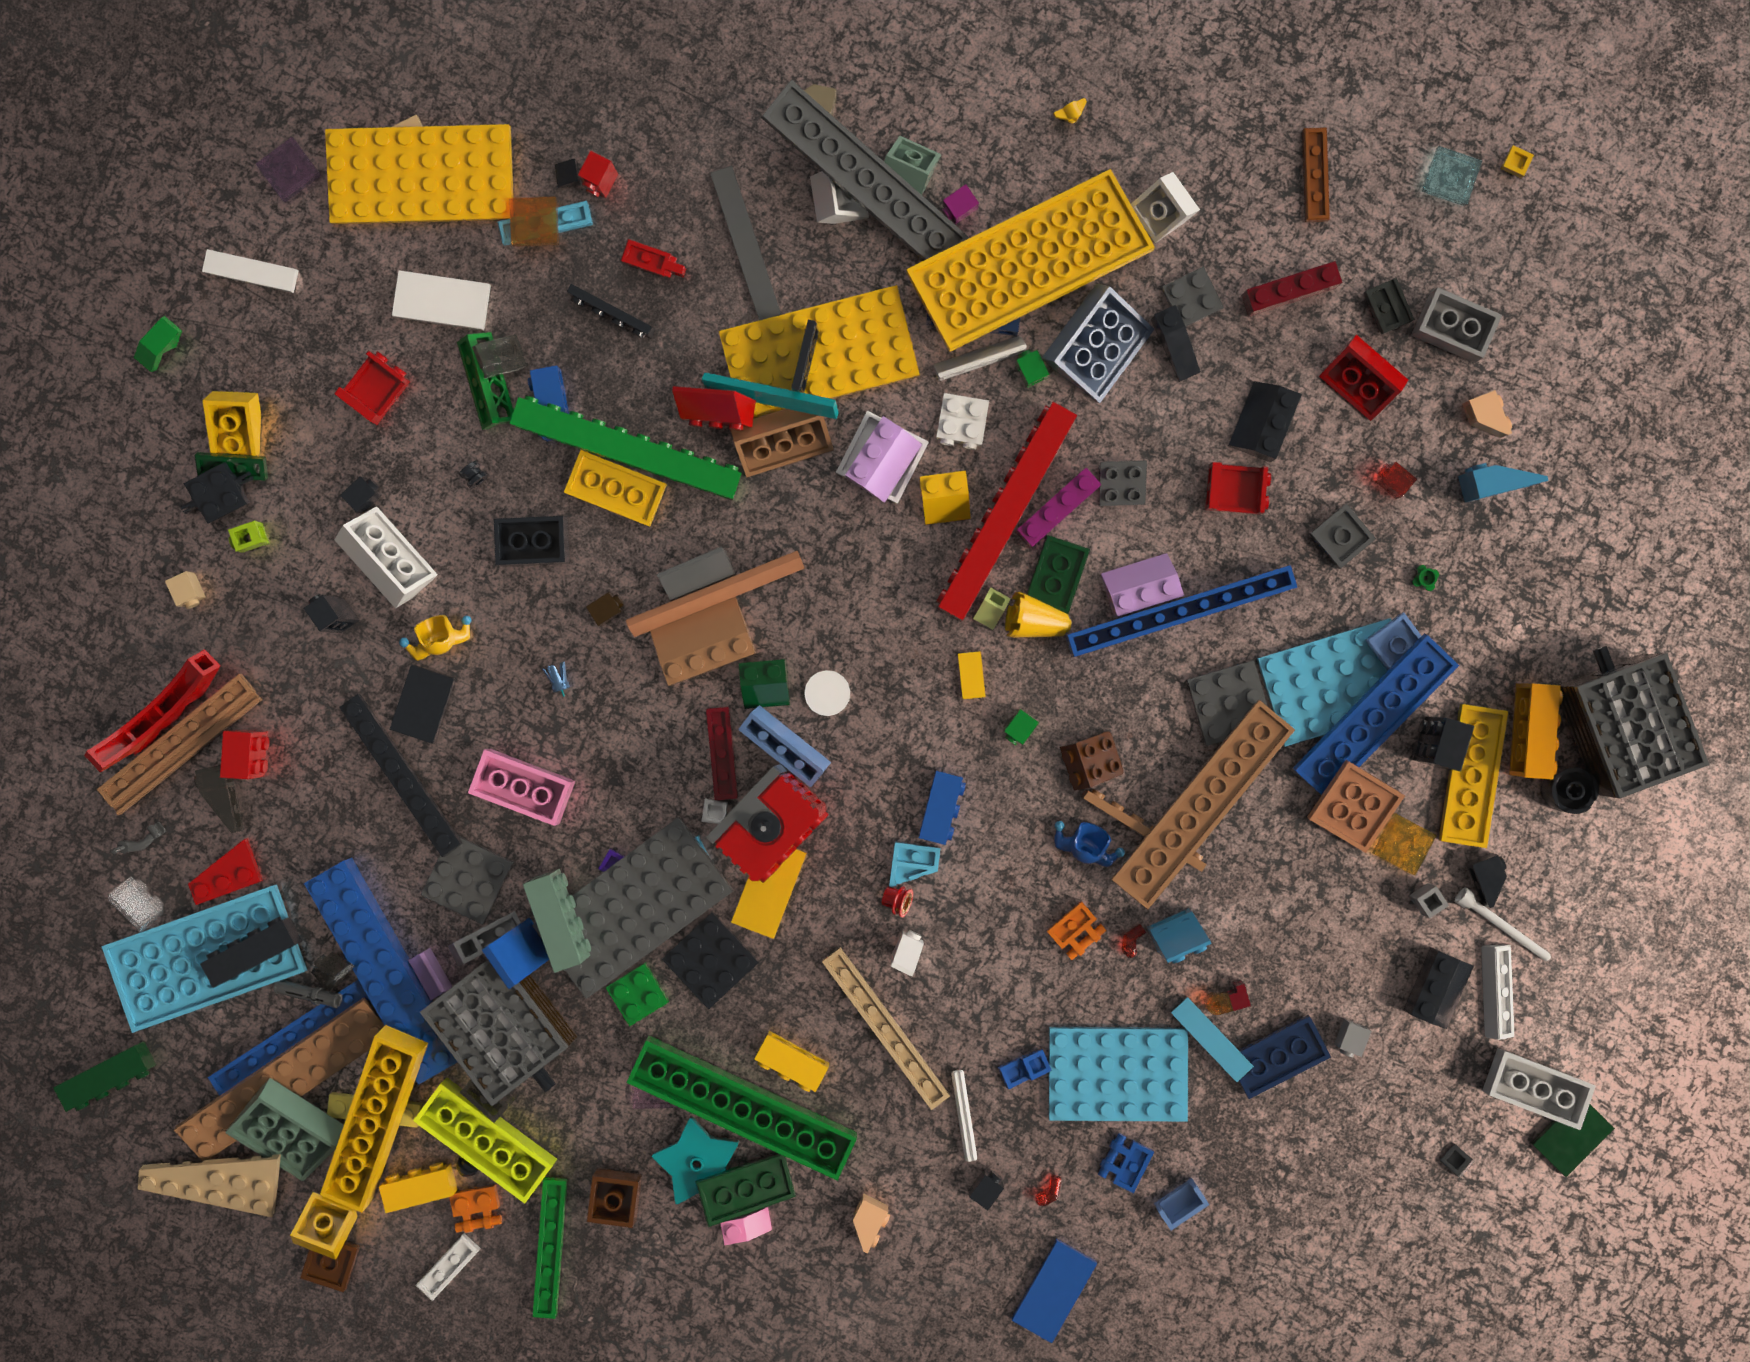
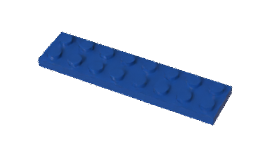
M1424 633L1293 769L1322 795L1345 760L1360 767L1459 665L1435 641Z

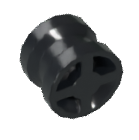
M478 461L469 463L459 472V476L467 481V486L470 489L478 487L488 478L486 471L480 469Z

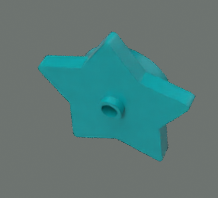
M690 1116L678 1142L662 1148L652 1155V1158L672 1176L675 1204H680L698 1194L696 1180L727 1170L726 1166L739 1143L736 1139L714 1137L708 1134L693 1116ZM698 1160L701 1166L695 1165L693 1162Z

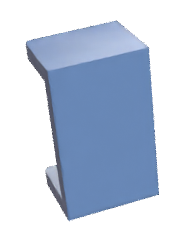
M1191 1178L1155 1202L1154 1205L1169 1229L1173 1230L1209 1206V1203Z

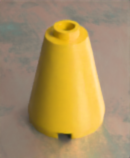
M1014 593L1011 599L1015 600L1013 606H1008L1005 618V630L1009 631L1006 634L1008 637H1062L1069 633L1072 621L1069 619L1068 614L1025 593Z

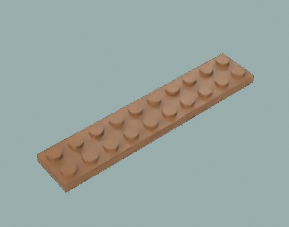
M1257 700L1113 875L1111 880L1148 910L1288 740L1295 729L1263 702Z
M365 997L176 1125L174 1131L202 1161L209 1160L237 1141L226 1134V1130L269 1078L300 1097L369 1051L374 1036L384 1027L381 1018Z

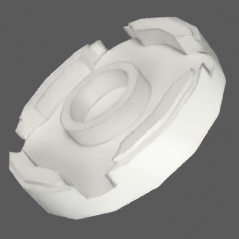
M825 670L817 672L809 679L804 695L806 703L812 711L819 715L831 716L845 709L850 699V688L842 675L835 671Z

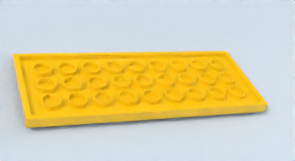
M1109 169L906 269V274L948 351L951 352L1154 251L1155 246L1112 170Z

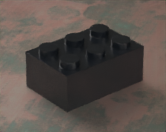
M543 516L493 519L495 565L511 567L570 564L567 517Z
M1426 716L1419 726V733H1421L1419 741L1414 744L1412 749L1413 761L1441 769L1461 772L1474 726L1450 718Z

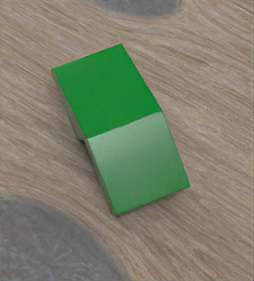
M161 317L139 341L134 359L150 372L157 370L163 353L177 347L182 330L167 317Z

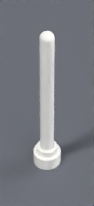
M1468 888L1461 889L1456 895L1455 903L1462 908H1472L1542 960H1550V953L1476 901L1475 894Z

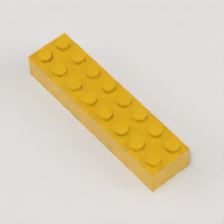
M387 1025L374 1036L320 1193L321 1196L361 1213L372 1202L427 1049V1042Z

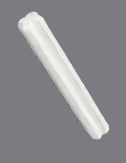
M963 1070L952 1071L951 1075L965 1161L970 1162L977 1160L967 1090Z

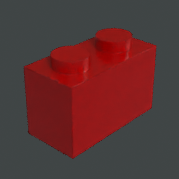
M591 150L578 173V177L582 181V186L586 188V192L596 198L599 195L606 198L618 176L612 161Z

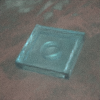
M1438 146L1421 192L1466 206L1482 160Z

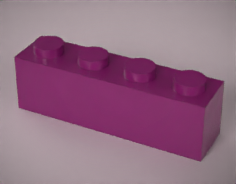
M1085 468L1015 532L1031 549L1102 484Z

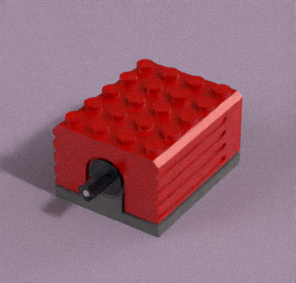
M782 764L773 766L706 837L712 844L716 843L715 847L717 849L721 848L723 850L722 853L726 857L729 856L734 865L738 864L741 867L739 870L743 874L747 873L751 881L760 880L764 883L792 855L797 847L813 832L812 830L816 829L829 815L826 812V804L792 772L789 773V770Z

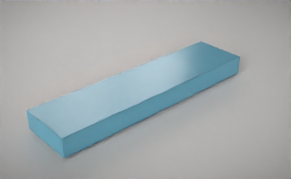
M587 201L497 221L504 246L593 225Z
M1188 997L1171 1012L1236 1082L1254 1067Z

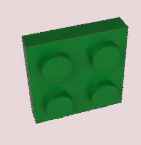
M646 962L606 986L608 993L629 1027L669 1003L668 997Z

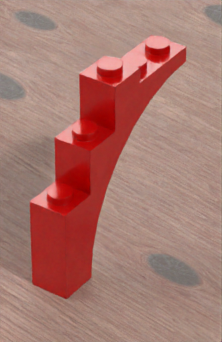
M205 649L188 658L172 681L153 701L116 732L87 750L84 756L99 772H102L130 754L136 755L152 745L160 730L177 721L186 705L205 694L221 667L220 664Z

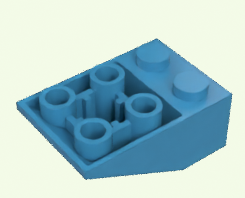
M1189 908L1147 926L1157 952L1168 963L1171 961L1173 964L1185 959V955L1191 952L1194 954L1201 953L1207 949V945L1212 944Z

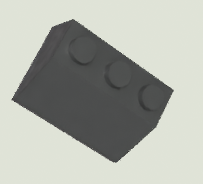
M723 547L714 549L657 574L670 601L736 575L729 556Z

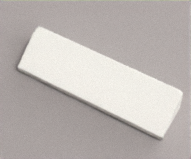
M1017 336L934 365L938 381H942L1019 355L1026 351L1027 346L1022 337Z
M1485 945L1481 947L1485 1037L1496 1040L1514 1037L1511 945Z

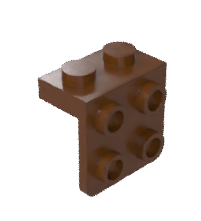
M1109 731L1060 747L1062 759L1066 765L1069 780L1074 791L1091 788L1124 773L1112 734Z

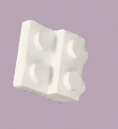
M944 393L936 440H941L940 444L954 446V443L963 444V448L971 450L981 447L989 400Z

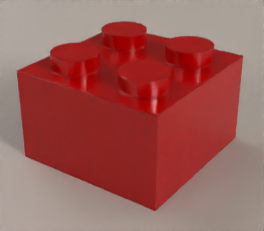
M223 731L220 778L254 779L264 777L268 770L266 750H268L270 744L267 731Z

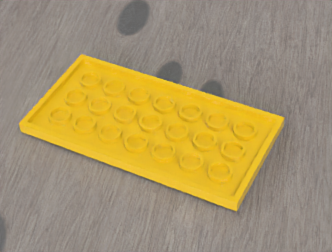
M509 124L325 129L329 222L331 224L484 221L514 218L511 126Z
M897 285L719 331L730 377L792 390V383L808 319L816 321L819 334L804 393L832 399L920 376ZM756 402L753 419L785 408Z

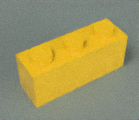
M768 1031L755 1056V1060L758 1061L757 1064L766 1070L771 1068L777 1071V1075L784 1080L790 1081L792 1079L796 1081L798 1086L807 1092H810V1090L816 1092L829 1068V1062L771 1031Z
M439 1162L429 1166L430 1169L421 1171V1168H415L408 1171L407 1175L399 1176L397 1173L385 1177V1181L379 1186L385 1213L453 1196L458 1187L452 1164L444 1165L443 1162Z

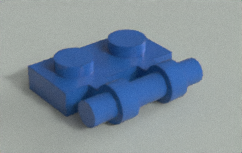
M1118 1133L1116 1139L1112 1140L1109 1145L1110 1150L1106 1158H1103L1100 1163L1101 1168L1098 1175L1106 1178L1110 1171L1115 1174L1112 1179L1114 1184L1134 1193L1154 1151L1132 1140L1129 1147L1123 1145L1126 1136ZM1118 1153H1121L1124 1157L1118 1166L1114 1164Z

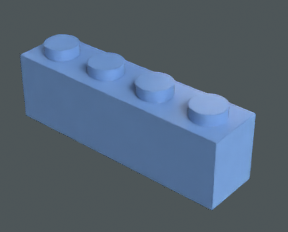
M760 705L749 714L738 729L809 787L813 786L831 763Z

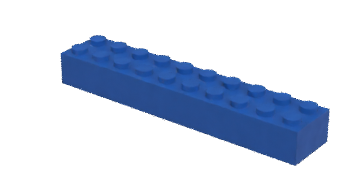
M353 858L344 860L305 882V887L384 1026L387 1025L428 1043L416 1077L417 1084H421L456 1064L457 1060L421 1015L420 1011L430 1005L433 999L430 1000L408 961L410 958Z

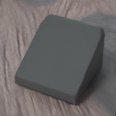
M1456 1144L1440 1159V1162L1459 1178L1475 1162Z

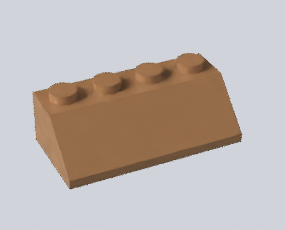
M783 409L753 419L752 428L743 427V431L731 429L733 441L746 478L834 450L823 416L790 409Z

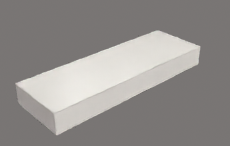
M463 1233L415 1286L433 1301L481 1248Z

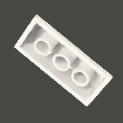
M378 507L344 524L335 538L337 544L395 608L412 599L438 575Z

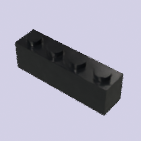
M278 917L267 923L268 928L261 931L259 927L247 933L248 938L242 942L238 938L226 945L228 949L220 952L217 949L206 955L208 960L200 963L211 986L215 988L301 943L302 939L290 917L283 920L281 917Z

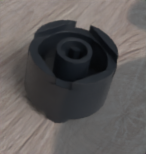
M1560 766L1557 767L1553 780L1543 779L1542 794L1550 808L1570 814H1581L1588 811L1594 801L1597 800L1599 786L1596 778L1586 770L1578 767Z

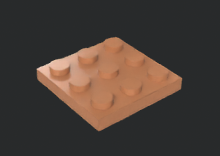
M1345 760L1307 817L1309 820L1367 853L1405 795L1350 761Z

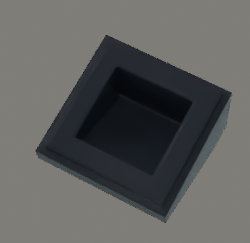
M569 159L555 164L558 188L581 185L576 159Z

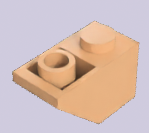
M1496 390L1462 404L1471 426L1499 438L1512 434L1511 420L1508 416H1505L1502 408L1504 405L1503 400L1496 393Z
M864 1193L853 1213V1223L863 1252L868 1254L870 1248H875L880 1238L878 1232L881 1226L885 1228L890 1214H888V1205Z

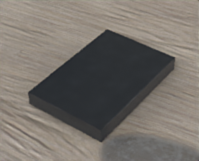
M808 319L792 383V391L805 392L819 334L818 324L813 320Z
M411 664L389 730L435 744L456 678Z

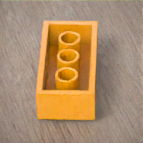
M1516 683L1509 775L1553 780L1557 772L1555 752L1559 748L1557 728L1561 724V716L1558 713L1559 705L1563 699L1560 685Z

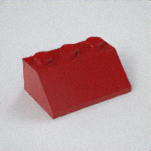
M1357 334L1319 375L1321 379L1370 421L1402 392L1409 381Z
M673 386L672 392L680 419L688 421L689 426L702 427V424H709L710 428L722 429L724 425L729 426V429L743 431V427L752 428L756 400L736 391Z

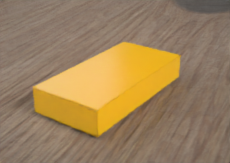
M981 651L958 654L962 699L986 697Z

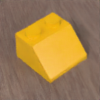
M966 471L921 476L919 478L925 525L971 519Z

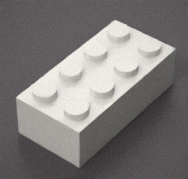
M1497 1048L1482 1092L1581 1130L1596 1086Z

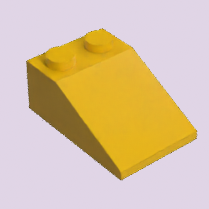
M212 391L202 400L210 453L260 456L261 410L258 393Z

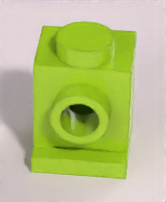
M251 521L228 530L230 534L228 537L229 543L236 552L243 553L270 544L262 522ZM248 535H250L251 538L250 542H248L246 539Z

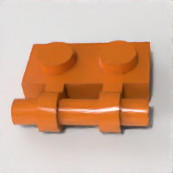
M1080 901L1046 931L1061 949L1068 944L1073 947L1066 953L1073 960L1078 955H1083L1086 952L1085 949L1094 941L1097 943L1101 939L1100 936L1107 930L1102 924L1095 929L1090 926L1097 918ZM1086 930L1088 935L1078 943L1075 938Z
M496 1184L456 1191L453 1196L449 1197L453 1217H463V1222L455 1223L456 1233L463 1231L470 1233L474 1229L483 1227L491 1229L494 1225L502 1224V1216H493L492 1210L500 1207ZM483 1212V1218L473 1220L472 1214Z

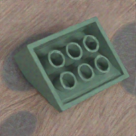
M269 1078L225 1133L264 1158L281 1154L280 1168L304 1181L335 1151L344 1125L280 1083Z

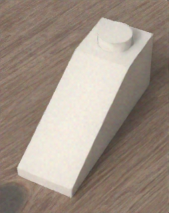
M911 930L908 933L902 931L891 954V967L909 976H913L924 945L923 940L920 939L921 935Z

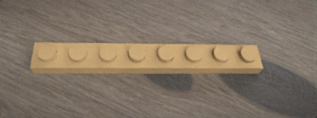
M840 947L823 959L822 963L929 1108L933 1110L949 1098L950 1094L843 949Z

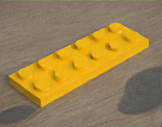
M1466 704L1459 705L1457 721L1473 725L1474 729L1461 772L1449 770L1439 841L1487 848L1508 711Z

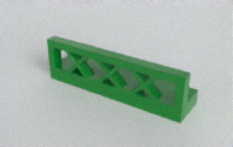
M492 333L467 334L457 341V345L481 428L486 430L491 429L497 424L510 423L514 410ZM477 340H486L488 347L486 352L479 348ZM486 360L493 365V374L485 370L484 363ZM492 382L499 387L501 392L499 396L491 391L490 386ZM498 405L505 408L508 417L499 418L497 412Z

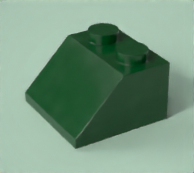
M786 659L738 663L744 709L757 708L759 705L762 708L790 705Z

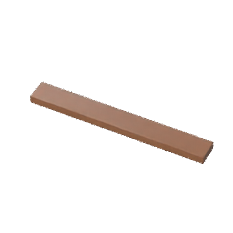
M795 551L626 620V623L633 636L636 637L805 569L798 551Z

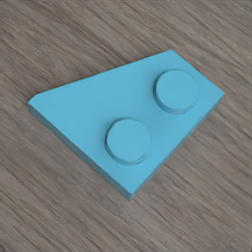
M895 842L889 886L894 887L903 882L937 872L941 848Z

